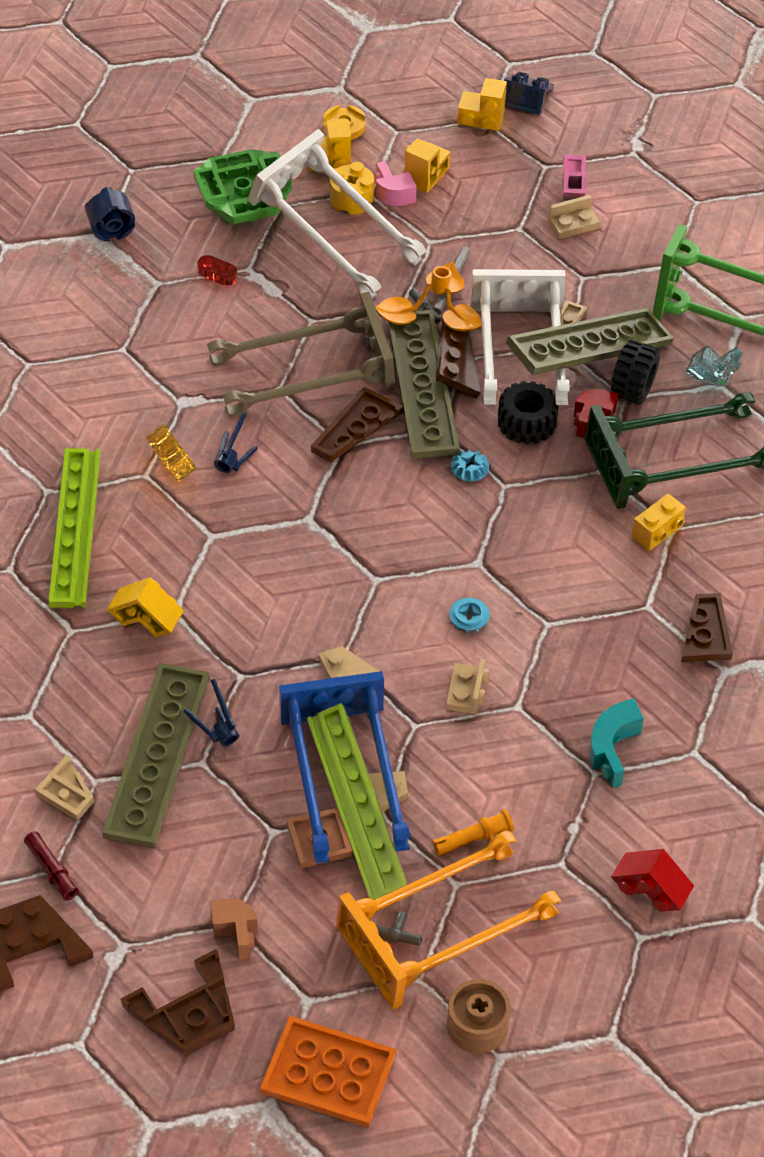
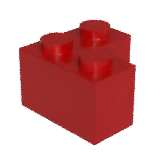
M664 849L625 853L611 876L623 893L626 895L646 894L653 902V905L661 912L681 910L694 888L693 883Z

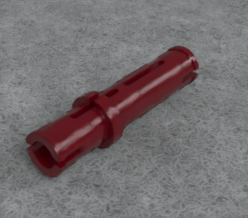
M39 832L29 833L24 838V843L46 872L49 883L55 885L64 900L68 901L76 897L79 889L69 878L66 867L60 865L52 851L41 838Z

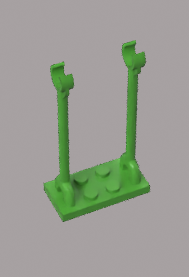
M679 224L663 254L653 307L654 316L660 321L665 312L676 315L688 310L764 336V326L693 303L686 291L676 287L683 273L680 267L691 266L696 262L764 284V274L701 254L697 244L686 239L688 227Z

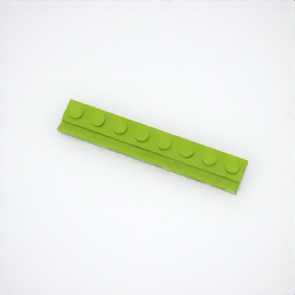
M65 448L49 592V608H75V606L86 608L101 458L100 449L89 451V449Z
M342 703L317 713L318 715L315 717H308L307 721L369 898L376 900L408 885L346 710Z

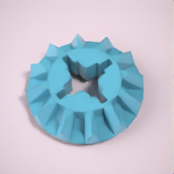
M468 449L467 452L460 451L457 456H453L451 471L457 478L463 481H478L487 475L489 462L487 461V456L481 455L479 450L471 452ZM473 461L474 465H470V467L468 466L466 469V463L469 464Z
M463 598L451 606L449 616L451 624H455L457 630L464 629L468 633L470 630L478 632L481 627H486L490 618V612L487 605L475 598ZM469 610H471L472 613L471 620H468L466 617L467 613H469Z

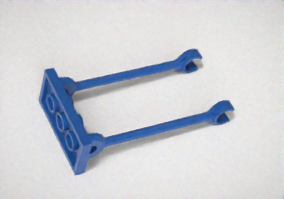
M383 672L279 685L281 725L289 724L292 730L313 833L312 844L316 864L330 862L328 856L329 843L327 834L323 833L301 722H305L308 717H315L318 715L317 713L340 703L344 706L347 716L366 713L370 720L393 821L392 833L396 852L410 850L407 840L410 839L407 822L403 821L379 716V711L384 710Z

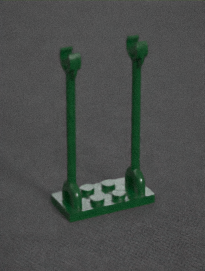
M740 393L725 404L623 422L618 417L605 416L600 405L590 407L584 440L617 509L625 508L628 497L642 491L647 484L750 465L764 469L763 447L752 456L647 474L641 469H630L625 451L620 448L617 439L622 431L723 413L738 418L748 417L752 415V412L746 403L754 404L756 402L752 393Z

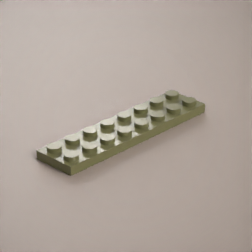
M642 308L511 335L508 337L506 344L532 375L618 357L629 340H635L659 348L671 345L674 337L648 308Z
M433 310L414 311L416 313V320L406 325H397L387 321L402 406H404L403 413L412 459L458 455L460 447L448 386L435 380L439 339Z
M159 663L102 832L103 839L155 849L195 723L184 713V709L187 708L195 716H198L210 679L209 672Z

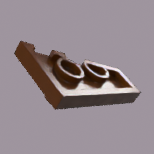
M721 593L696 594L681 662L731 660L733 652Z

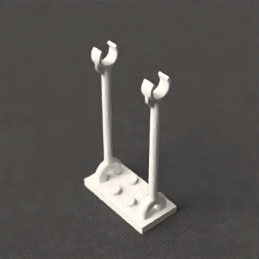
M317 129L257 174L247 200L253 206L262 200L270 207H279L355 281L359 294L370 292L373 300L377 297L375 292L381 288L380 283L374 277L358 272L283 200L280 189L285 186L287 180L290 178L295 179L306 166L313 171L324 172L399 243L403 256L408 263L416 266L422 261L420 256L426 252V249L419 241L403 236L329 165L328 157L320 147L325 135Z
M473 269L471 307L475 311H481L485 405H496L497 379H494L490 312H550L552 327L560 326V309L563 307L565 270ZM565 368L556 370L555 401L556 405H568L569 380L566 379Z

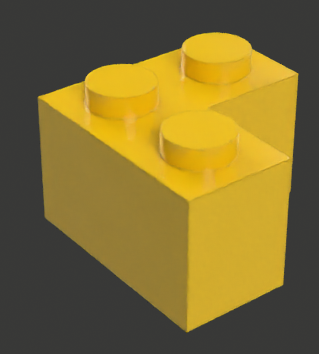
M485 78L481 94L463 91L458 106L457 124L500 131L505 113L507 81Z
M348 119L326 120V136L323 138L320 147L326 153L329 165L333 169L351 164V133ZM306 166L307 172H316Z
M418 138L405 149L403 173L410 172L417 186L416 189L428 193L450 168V151Z
M151 577L119 588L107 608V611L121 625L126 626L139 621L155 638L171 633L184 612L176 600L170 597Z

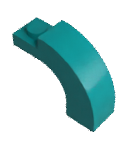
M634 698L619 702L605 710L595 722L592 730L589 751L592 769L601 768L604 779L609 780L612 788L622 786L624 769L615 752L614 745L626 737L642 733L644 718Z

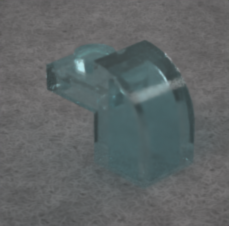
M707 345L692 355L686 371L701 383L722 387L729 383L732 374L739 368V361L743 352L735 347L723 356H720Z

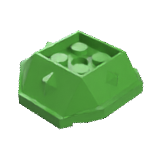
M250 149L207 159L200 167L193 171L195 182L206 208L215 212L226 224H237L247 221L254 223L257 219L277 215L280 211L279 207H270L262 200L253 206L247 199L257 174L281 157L278 152L267 153L262 150ZM291 179L287 180L285 186L280 189L284 201L292 190Z

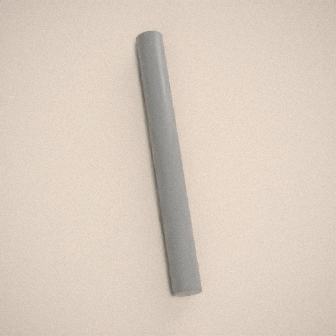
M466 246L461 248L454 263L459 273L470 253V249ZM446 293L439 295L433 308L438 314H441L447 302Z

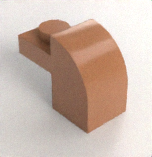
M238 899L211 900L214 938L236 936L239 960L250 959V948L255 947L253 934L258 933L255 911L246 902Z

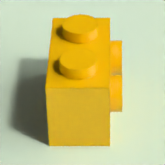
M669 493L634 518L632 538L648 551L652 550L683 526L686 507Z

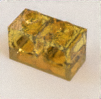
M165 423L145 437L177 482L197 469Z

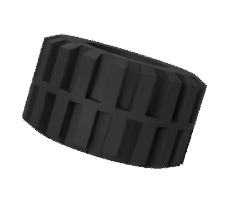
M629 340L623 347L615 365L611 380V392L618 393V398L641 404L649 394L658 370L660 360L659 349L635 340Z
M521 381L520 384H511V388H505L504 393L500 395L498 407V427H501L500 431L502 434H507L506 437L508 439H515L517 443L525 442V444H530V442H534L537 444L540 443L541 439L547 440L549 435L554 433L557 425L559 405H556L553 390L550 388L546 389L544 384L540 383L538 385L534 381H531V383Z

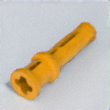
M502 809L497 815L489 818H480L477 824L434 839L432 844L437 856H441L483 838L485 840H492L494 835L501 832L514 831L513 821L509 812L506 809Z

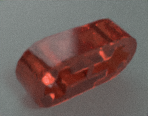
M204 255L198 259L197 269L202 277L226 286L232 285L237 281V268L235 265L211 255Z

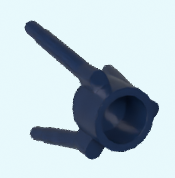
M246 413L241 414L227 446L229 432H224L218 454L214 460L215 467L223 473H230L232 469L238 471L240 466L258 449L257 446H254L239 460L237 452L232 449L243 425Z
M212 679L211 683L221 709L219 707L215 708L220 719L213 727L215 731L207 727L187 708L184 709V713L209 735L213 743L219 741L221 746L226 747L237 741L240 735L235 728L236 725L230 716L216 680Z

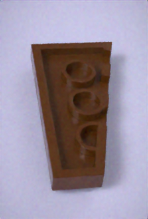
M442 319L435 380L477 399L481 394L469 331L450 329Z
M363 387L311 445V452L332 462L401 415L404 406Z

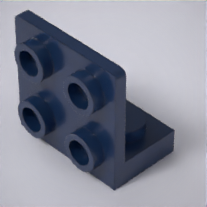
M524 72L512 74L504 79V81H507L505 106L540 115L542 114L546 93L554 88V84L549 83V79L537 77V79L529 78V74Z

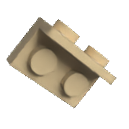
M590 195L557 203L549 207L548 223L558 239L600 228V221L591 208L592 198Z
M480 659L479 666L454 664L446 710L477 715L478 705H483L486 690L482 689V684H487L490 669H485L486 659Z

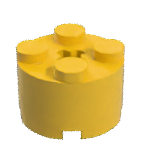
M353 162L349 165L334 168L370 204L373 202L374 176L361 162ZM330 178V203L335 210L339 212L341 210L348 211V214L351 215L365 212Z

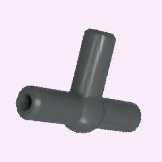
M415 288L409 291L410 297L417 303L421 294ZM424 299L416 311L433 310L435 324H438L441 321V317L431 307V303Z
M404 911L397 912L392 928L376 925L379 936L389 939L393 943L403 942L420 946L422 943L421 935L402 931L408 916Z

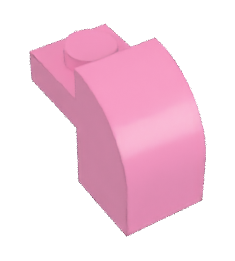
M564 155L562 197L580 198L585 196L587 175L585 155Z
M385 161L377 163V172L374 173L376 198L390 206H404L416 203L417 186L410 172L392 176Z

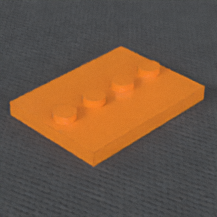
M289 1016L261 1084L260 1094L369 1128L395 1061L397 1049Z

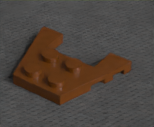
M41 895L0 909V992L14 987L13 979L6 962L59 943L62 946L69 966L93 958L92 949Z
M217 949L194 960L195 967L206 984L156 1009L143 987L120 998L124 1009L184 1056L235 1030Z

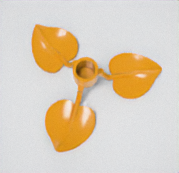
M453 261L433 269L426 278L427 286L414 306L403 297H391L375 306L377 313L384 320L397 325H406L416 320V313L414 311L419 308L429 290L432 289L438 295L446 293L449 310L444 312L443 322L450 329L472 331L482 326L480 316L472 307L465 304H458L453 307L451 304L450 294H456L464 288L463 277L458 272Z

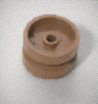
M478 979L462 983L452 992L448 1003V1033L452 1041L462 1050L472 1053H487L498 1048L505 1041L509 1030L511 1013L510 1000L505 991L496 983Z

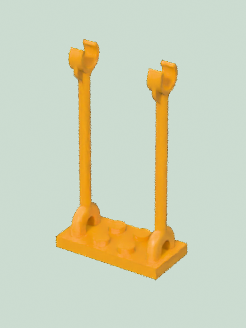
M504 831L496 835L486 848L376 900L363 898L355 901L349 892L339 896L336 928L392 1010L403 1005L405 988L413 984L421 973L530 920L540 919L545 921L559 913L554 904L560 903L561 899L555 891H549L541 895L534 902L533 906L524 912L418 963L406 961L398 964L394 958L390 945L387 942H383L379 936L375 923L370 921L376 911L484 860H503L511 856L514 851L509 844L515 843L517 840L510 831Z

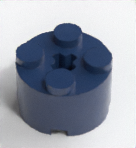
M111 187L103 188L100 193L92 197L84 206L93 234L99 240L110 241L109 238L117 237L118 240L123 239L135 228V215L127 195L121 191L113 190Z

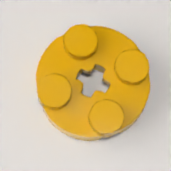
M340 105L334 106L324 114V133H326V120L334 119L349 120L351 140L360 137L366 130L365 115L363 111L355 106L347 105V108H340Z

